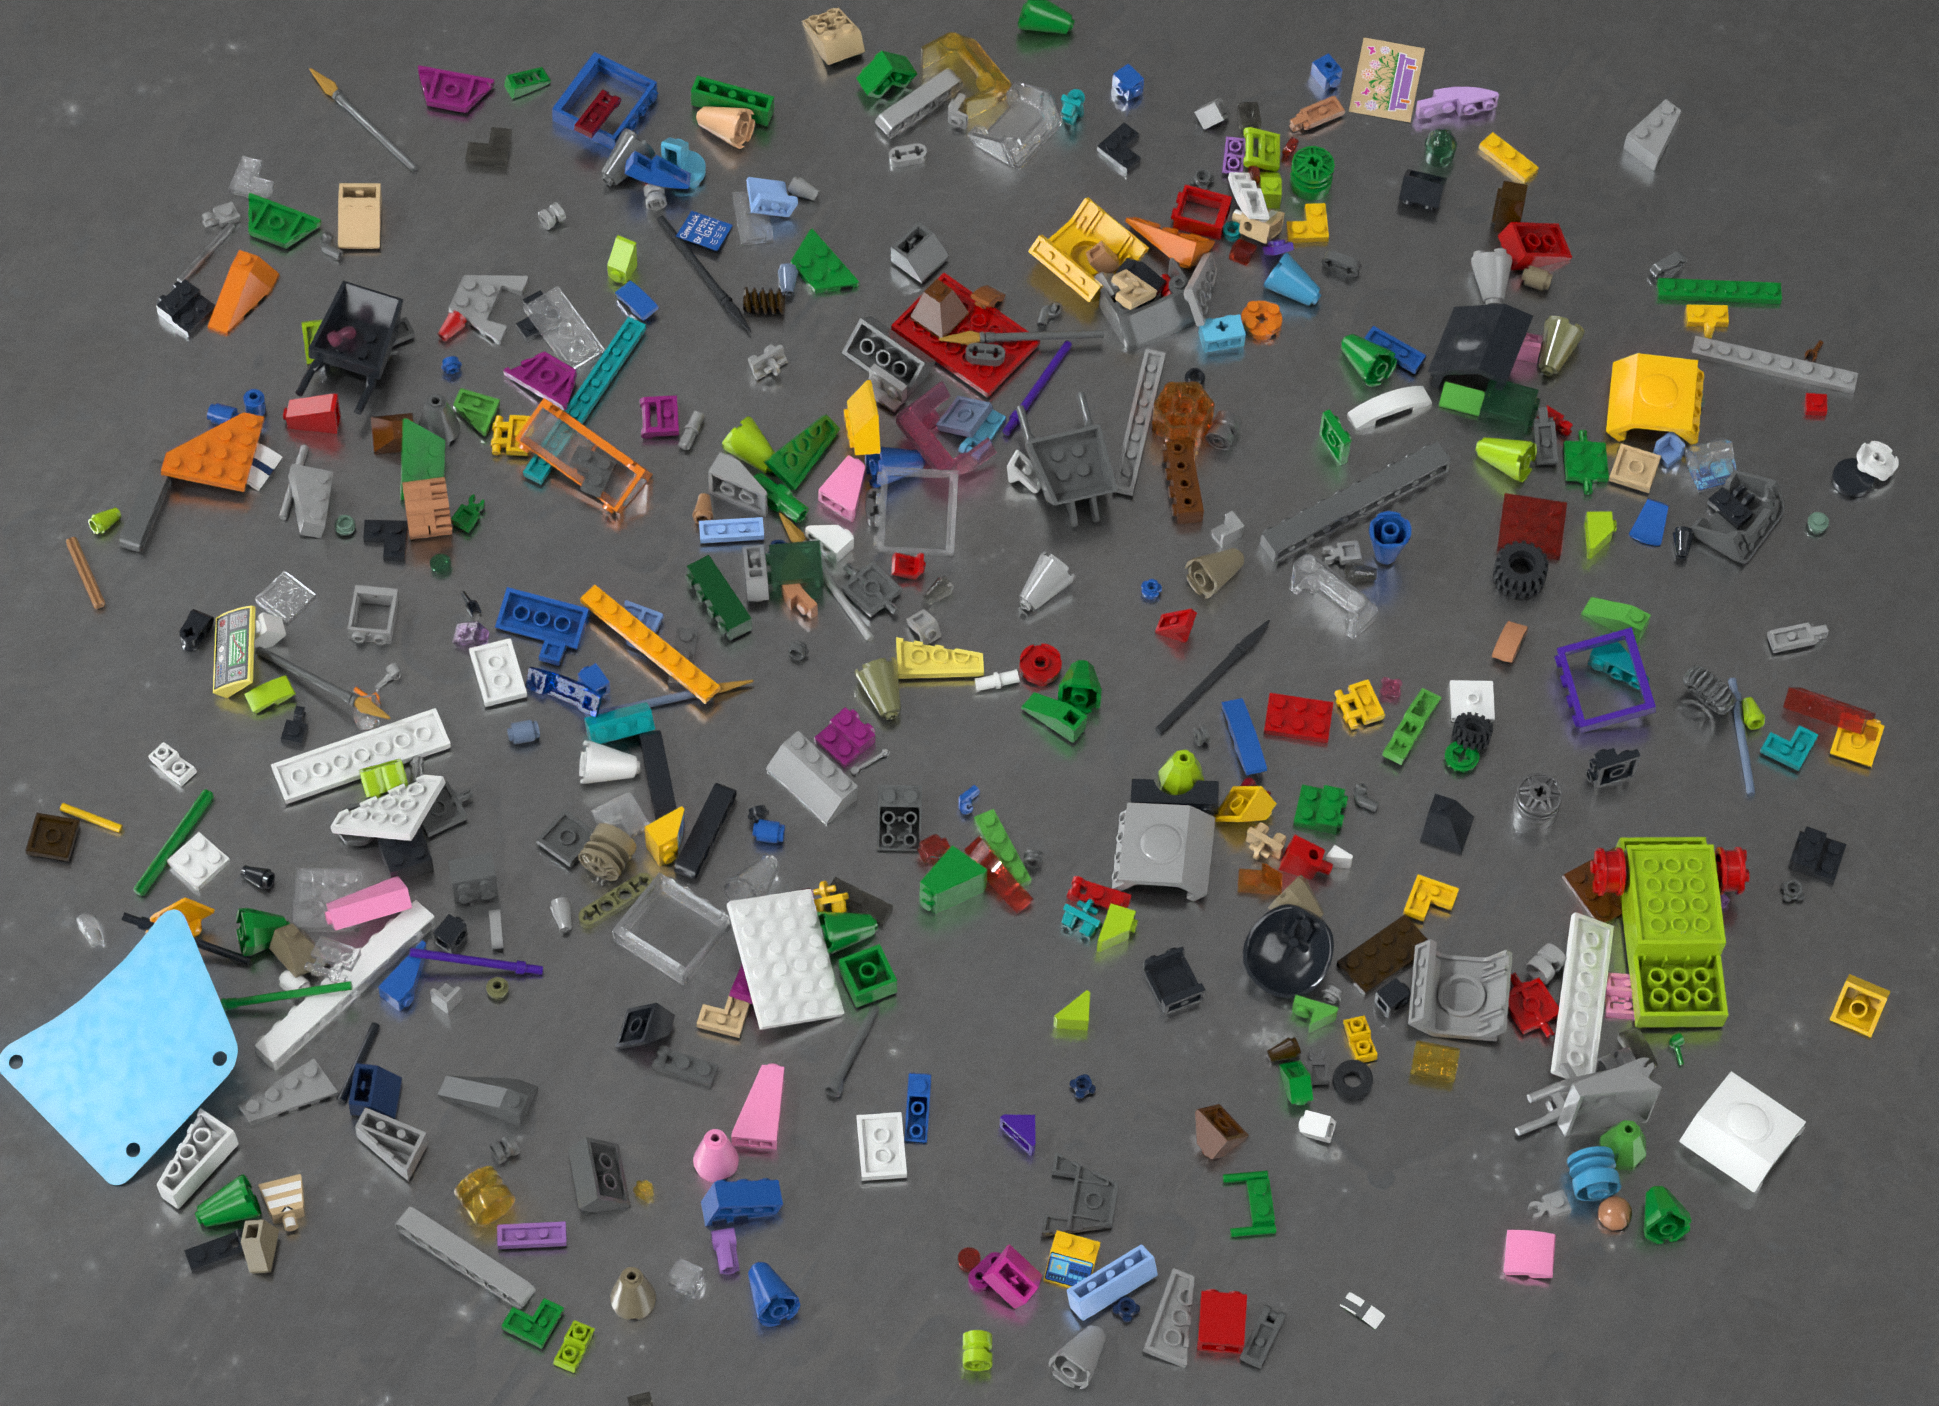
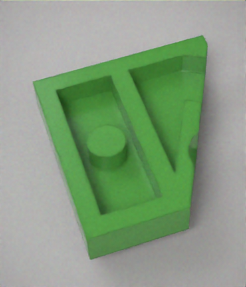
M460 388L454 401L453 409L479 433L486 436L500 406V399Z

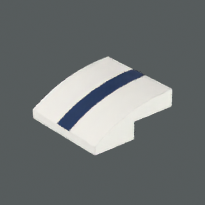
M258 443L247 484L259 491L283 457L270 448Z

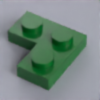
M543 1298L533 1316L512 1307L501 1328L542 1349L564 1313V1307L546 1298Z

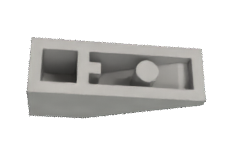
M764 545L743 546L747 600L754 602L769 600Z

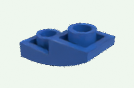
M631 280L615 292L617 298L629 306L631 312L643 321L659 309L658 305Z

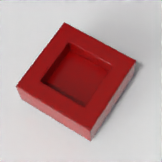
M1806 393L1805 415L1826 416L1827 394Z

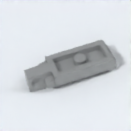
M1808 622L1769 630L1767 637L1773 653L1819 643V640L1827 638L1829 631L1826 625L1814 627V624H1809Z

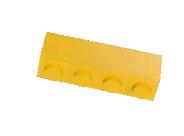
M867 380L847 400V409H844V421L849 446L854 448L855 455L880 453L879 415L871 380Z

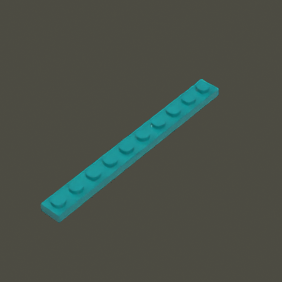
M629 316L627 317L565 410L566 413L580 423H584L646 331V324ZM558 419L541 444V447L559 459L578 431L561 419ZM535 454L524 469L523 476L542 485L553 469V466Z

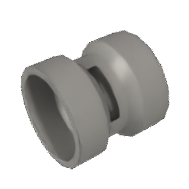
M652 184L644 186V195L647 197L646 207L649 210H660L667 205L666 197L663 195L664 187Z
M557 202L551 204L547 210L542 209L538 212V217L547 230L553 228L555 223H561L566 220L565 212Z

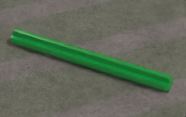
M204 789L135 885L134 892L136 894L144 896L166 866L167 860L176 852L214 798L211 791Z

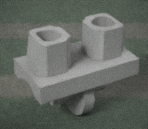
M771 344L765 347L763 355L758 356L754 354L748 358L749 366L756 380L763 378L771 372L776 376L781 373L780 367L788 363L784 354V347L781 344L776 347Z

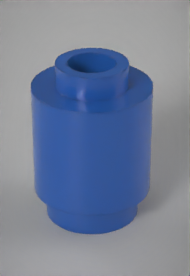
M257 389L247 391L243 396L245 412L263 416L266 411L264 394Z
M220 403L211 404L207 412V420H210L213 424L220 425L240 413H238L237 408Z
M759 819L758 823H754L753 836H756V841L769 843L783 842L785 834L784 824H780L778 821Z

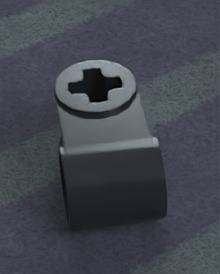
M196 609L190 611L187 620L179 631L183 650L193 652L199 648L213 626V616Z

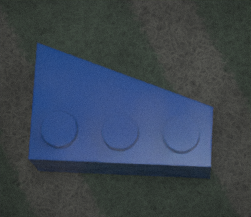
M763 1178L758 1181L740 1179L732 1182H727V1180L714 1182L701 1201L705 1227L712 1226V1221L726 1219L727 1223L734 1222L733 1218L747 1215L748 1219L776 1215L783 1206L779 1181Z

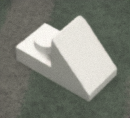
M1016 450L1007 465L1009 482L1020 481L1031 492H1039L1041 486L1031 461L1019 450Z

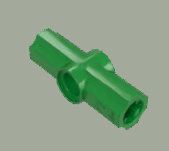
M757 473L754 476L767 492V505L773 511H781L796 523H801L805 519L809 508L793 497L791 491L785 485H777L762 473Z

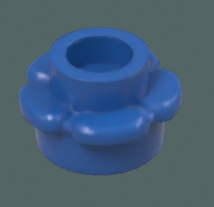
M447 357L442 360L443 365L441 369L447 372V374H455L461 368L462 363L459 362L458 357Z
M1155 579L1144 581L1141 585V592L1147 599L1157 598L1159 592L1162 591L1161 584H1158V581Z

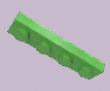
M994 809L975 816L974 823L1011 892L1031 884L1032 879Z

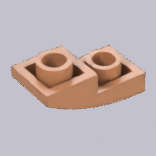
M1508 621L1499 636L1492 657L1512 663L1519 653L1520 644L1527 635L1528 627Z

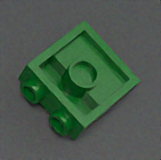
M1302 784L1293 826L1336 835L1337 827L1342 828L1344 815L1340 814L1341 808L1346 809L1348 796L1344 795L1345 789L1324 785L1322 789Z

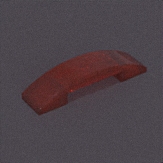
M979 835L964 849L970 858L987 869V881L1017 914L1034 900L1023 885L1014 878L994 854L993 849L982 836Z

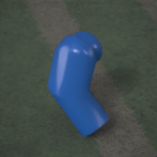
M975 785L958 798V808L962 814H969L973 811L972 799L980 794V790Z

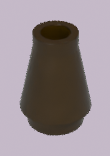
M1288 1037L1276 1046L1268 1049L1267 1053L1272 1063L1279 1060L1297 1058V1055L1301 1054V1050L1296 1038Z

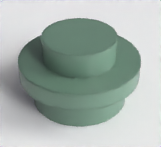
M1814 512L1808 517L1807 523L1813 532L1820 533L1827 529L1829 519L1821 512Z
M349 515L339 516L334 523L335 531L340 535L353 533L356 528L355 520Z

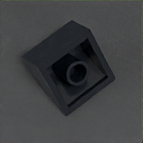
M1407 169L1404 174L1399 199L1408 205L1422 204L1423 208L1429 210L1439 208L1447 178Z

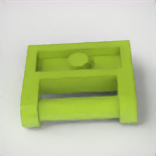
M1252 127L1245 128L1243 131L1245 138L1243 165L1248 168L1258 167L1277 172L1280 168V134ZM1254 138L1258 139V157H1254Z

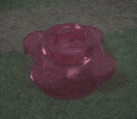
M1388 677L1382 678L1380 694L1389 699L1399 698L1401 696L1400 687L1402 686V681L1400 679H1389Z

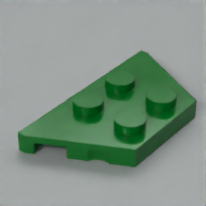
M252 193L248 195V232L250 236L287 249L322 224L321 219Z
M810 229L790 261V264L796 266L801 279L815 294L826 291L841 290V287L846 286L859 287L857 278L813 229Z
M405 418L402 422L400 500L402 501L404 500L402 482L444 477L445 440Z

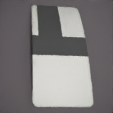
M1348 1293L1340 1304L1341 1307L1358 1316L1374 1329L1378 1327L1385 1317L1383 1313L1353 1293Z

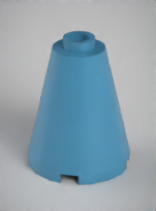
M1287 252L1280 259V262L1272 270L1263 285L1266 289L1307 306H1310L1311 303L1315 305L1322 296L1319 293L1321 290L1319 286Z

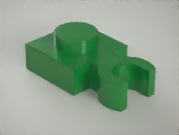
M474 494L471 495L468 499V506L460 505L451 518V524L469 533L480 518L479 511L484 509L485 500L482 499L480 503L475 504L476 497Z

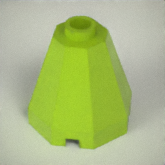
M1186 749L1176 751L1158 771L1161 791L1169 795L1184 794L1194 787L1197 780L1205 781L1201 764L1194 754Z

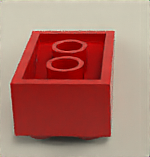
M1510 222L1498 235L1502 248L1506 249V253L1512 256L1511 270L1529 269L1530 265L1539 268L1572 259L1559 224Z

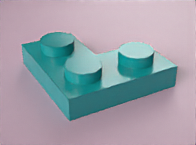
M1800 725L1790 741L1770 732L1761 747L1760 753L1799 771L1815 744L1818 734Z

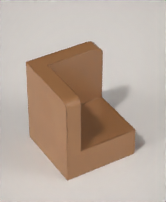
M1100 241L1086 252L1089 264L1098 273H1112L1120 267L1117 255L1103 241Z

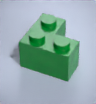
M881 50L862 69L856 79L867 96L880 99L892 85L905 88L917 76V72L906 56Z

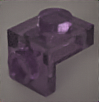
M479 621L459 623L456 625L452 642L456 646L485 645L489 638V631Z

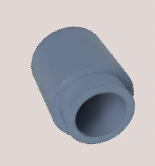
M526 720L510 723L511 728H507L509 741H513L514 745L532 742L536 738H540L537 721Z

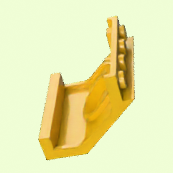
M1087 197L1063 227L1049 239L1044 235H1039L1028 252L1085 300L1094 302L1100 300V291L1103 285L1094 278L1099 273L1089 264L1086 252L1100 241H1103L1117 255L1121 266L1126 258L1141 261L1149 247Z
M1637 353L1613 362L1606 432L1618 442L1626 440L1627 430L1641 428L1674 432L1691 445L1698 443L1704 372L1698 368V360Z

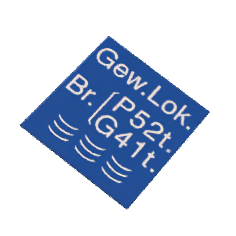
M691 211L676 237L718 251L733 225Z

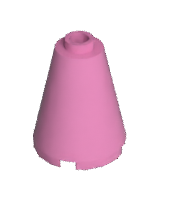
M712 1129L705 1134L693 1158L694 1167L699 1176L710 1182L732 1177L737 1170L739 1162L736 1149L725 1133L718 1129Z

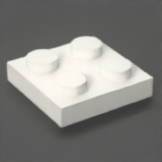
M198 832L167 860V863L199 891L230 863V858Z

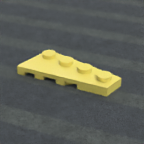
M896 637L898 679L984 676L983 653L957 648L951 650L941 645H924L920 641L908 642L904 641V638Z

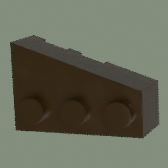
M1503 181L1502 189L1498 188L1492 215L1491 223L1495 224L1494 232L1501 233L1510 222H1521L1528 185Z

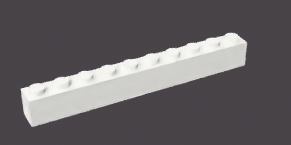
M415 900L411 903V909L401 911L395 919H390L382 931L373 934L363 948H358L352 958L347 962L341 963L331 977L328 976L321 982V985L352 981L353 989L305 997L300 1005L291 1008L288 1015L282 1021H277L269 1033L257 1039L254 1045L256 1055L273 1071L279 1069L408 952L410 948L436 926L434 915Z

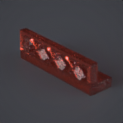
M1789 687L1783 705L1785 709L1858 734L1864 733L1867 720L1874 719L1876 715L1874 712L1801 687Z

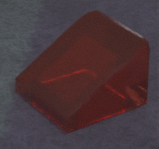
M1239 238L1232 245L1229 259L1246 266L1250 262L1257 246Z

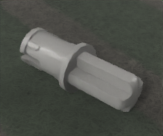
M694 411L688 425L684 426V433L679 442V447L682 450H689L695 437L699 436V429L705 419L703 413Z

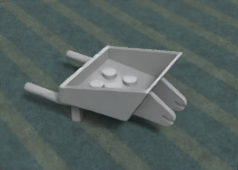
M1643 1057L1613 1069L1582 1076H1576L1569 1063H1562L1559 1069L1565 1080L1527 1095L1530 1103L1550 1096L1557 1108L1541 1118L1516 1127V1134L1518 1136L1557 1120V1124L1565 1137L1609 1129L1614 1124L1623 1120L1634 1121L1636 1124L1648 1122L1662 1088L1649 1079L1654 1069V1063L1652 1062L1647 1067H1644L1649 1058ZM1569 1091L1566 1101L1563 1100L1559 1092Z

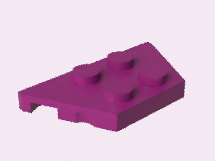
M418 65V74L426 104L431 107L467 113L495 84L494 79Z
M544 351L533 358L521 361V365L511 370L507 367L503 370L504 376L538 396L549 400L565 411L567 409L577 377L576 369Z

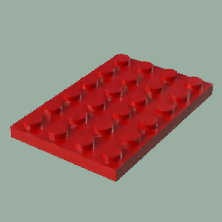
M943 273L938 278V280L954 290L969 312V315L948 336L967 331L977 333L1029 332L996 308L986 307V309L975 305L976 300L970 298L973 292L946 273ZM921 296L891 325L892 331L987 398L1040 345V340L985 342L984 344H995L1004 348V362L999 366L971 364L966 360L965 356L968 345L939 341L936 336L910 319ZM973 351V356H977V351ZM994 353L993 357L997 358L998 353Z

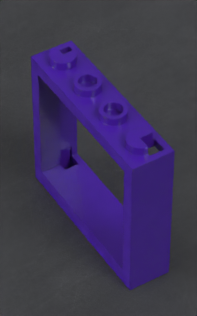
M1632 627L1557 648V655L1554 656L1556 666L1562 669L1561 683L1563 688L1567 687L1568 689L1567 703L1569 708L1573 707L1575 715H1572L1575 728L1579 727L1581 733L1656 713L1655 702ZM1625 640L1644 704L1585 720L1566 656Z

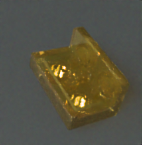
M1416 1041L1410 1074L1455 1082L1460 1049Z

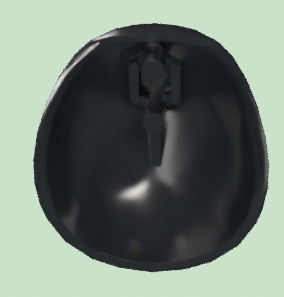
M1285 904L1273 908L1254 924L1246 937L1243 946V964L1247 974L1261 989L1277 997L1288 999L1295 998L1296 995L1304 996L1312 992L1323 981L1331 965L1334 951L1332 931L1319 916L1300 906Z

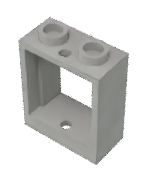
M355 585L347 629L349 640L358 643L364 641L374 642L379 645L392 644L399 605L398 589ZM361 603L391 606L387 630L357 627Z

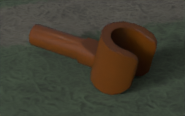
M1819 340L1814 349L1807 350L1804 360L1808 356H1813L1812 362L1816 363L1817 353L1823 345V341Z

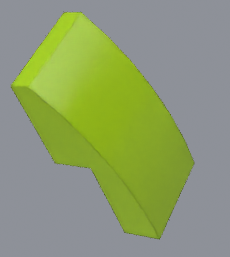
M285 675L266 682L244 695L252 711L257 714L274 703L279 705L296 695L288 677Z
M574 1320L564 1336V1342L554 1358L553 1365L575 1373L591 1341L595 1328Z

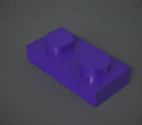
M1275 239L1269 241L1268 245L1262 247L1264 255H1278L1294 250L1293 242H1286L1285 239Z

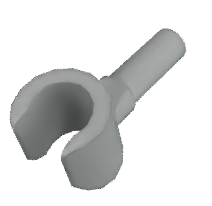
M392 663L386 668L388 675L375 685L377 690L391 679L397 680L400 678L401 672L396 663Z

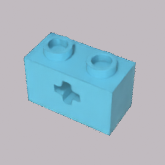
M1240 314L1226 315L1215 319L1207 318L1205 319V325L1199 326L1198 333L1204 353L1242 347L1245 344L1246 334Z

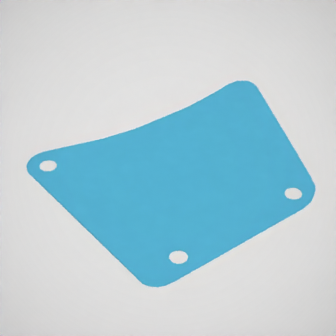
M175 909L166 911L157 919L129 955L84 998L55 1019L9 1044L0 1054L1 1074L112 1185L126 1183L222 1083L233 1069L237 1059L238 1046L234 1033L182 912ZM219 1051H223L227 1055V1061L222 1066H217L213 1063V1056ZM16 1054L20 1055L23 1058V1065L19 1069H12L9 1065L10 1058ZM133 1142L139 1144L140 1153L136 1157H129L126 1153L127 1146Z

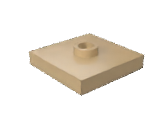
M1621 443L1609 481L1649 493L1661 455Z

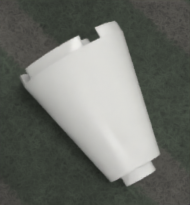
M584 741L583 746L587 747L586 752H581L579 776L584 777L580 780V783L589 784L634 778L635 774H639L640 761H637L636 756L592 741Z

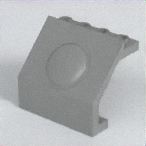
M1127 803V809L1120 812L1112 889L1123 891L1137 884L1174 886L1186 890L1187 899L1193 902L1206 896L1208 892L1215 817L1187 805Z
M1431 939L1415 945L1408 1025L1432 1037L1497 1041V1035L1505 1033L1507 1027L1513 953L1504 950L1492 956L1481 958L1442 954L1436 951L1437 942Z

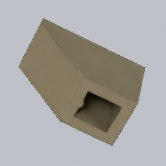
M265 1220L245 1221L241 1245L249 1272L252 1274L270 1273L272 1270L279 1229Z

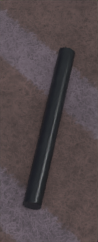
M372 1022L337 1097V1101L340 1103H345L350 1093L355 1064H363L380 1027L378 1023Z

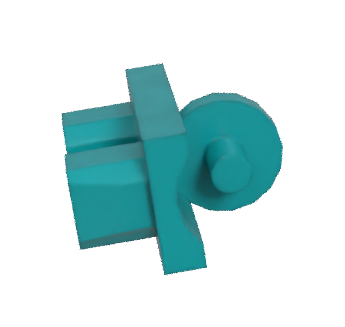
M1080 89L1071 90L1068 96L1062 95L1061 103L1063 108L1061 115H1063V122L1074 125L1077 117H1083L1085 95Z
M1088 899L1086 903L1078 901L1076 906L1083 909L1082 911L1068 904H1065L1063 907L1065 913L1061 923L1073 929L1077 919L1083 921L1084 924L1079 932L1089 938L1093 936L1097 929L1101 930L1103 926L1100 920L1088 915L1091 913L1096 916L1099 911L1093 907L1094 900Z

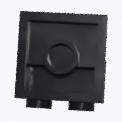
M186 279L181 283L179 281L175 282L171 292L167 296H160L156 305L158 315L188 337L212 316L216 306L202 296L200 289Z
M1614 748L1608 750L1601 749L1594 754L1593 759L1588 761L1590 769L1586 770V777L1589 782L1593 783L1595 789L1635 777L1641 755L1638 749L1632 751L1625 750L1619 753V755H1617Z
M1806 826L1804 832H1799L1796 843L1800 844L1799 849L1793 850L1790 859L1791 862H1794L1792 871L1834 884L1847 844L1827 838V833Z

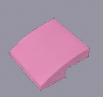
M1608 973L1605 994V1018L1635 1020L1634 1009L1631 1004L1633 1001H1629V999H1632L1630 975ZM1613 1002H1625V1003H1624V1004H1619V1003H1613Z
M1507 1230L1504 1273L1506 1275H1529L1530 1278H1553L1556 1235L1539 1231Z

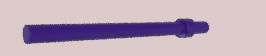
M1066 340L1021 403L1025 408V412L1071 348L1072 343ZM1016 410L1012 412L1009 422L1002 430L1005 435L1009 436L1015 426L1020 424Z
M410 948L409 957L515 971L516 974L523 975L524 973L542 975L543 966L526 964V961L519 960L510 962Z

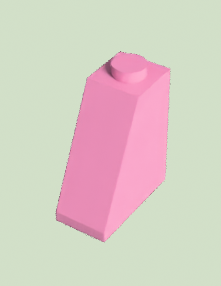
M848 455L818 490V501L851 522L855 520L865 480L866 466L864 463Z

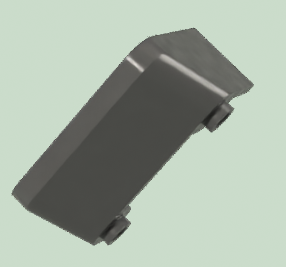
M1174 258L1169 260L1168 275L1171 278L1169 290L1172 294L1138 309L1135 307L1130 310L1118 301L1114 303L1106 289H1101L1099 308L1126 349L1131 351L1141 349L1196 324L1190 305L1184 298V290L1189 281Z

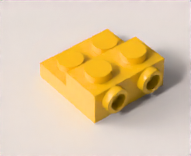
M1848 711V713L1843 712L1830 755L1872 767L1885 726L1881 725L1880 720L1874 718L1865 720L1860 718L1858 713Z

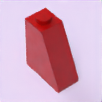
M333 393L289 400L288 408H284L283 420L287 422V429L338 434L341 419L338 394Z

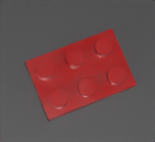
M1269 693L1263 734L1328 744L1334 702Z

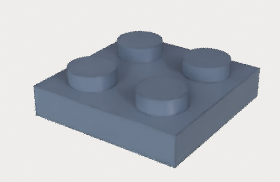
M957 396L936 426L939 431L972 438L994 408L990 402Z

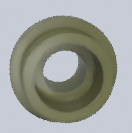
M494 977L488 981L486 990L492 998L501 999L508 993L509 986L504 978ZM501 985V988L495 989L494 986Z

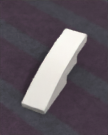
M1230 172L1228 180L1242 212L1248 219L1268 220L1269 214L1262 190L1257 188L1256 182L1251 180L1250 174Z

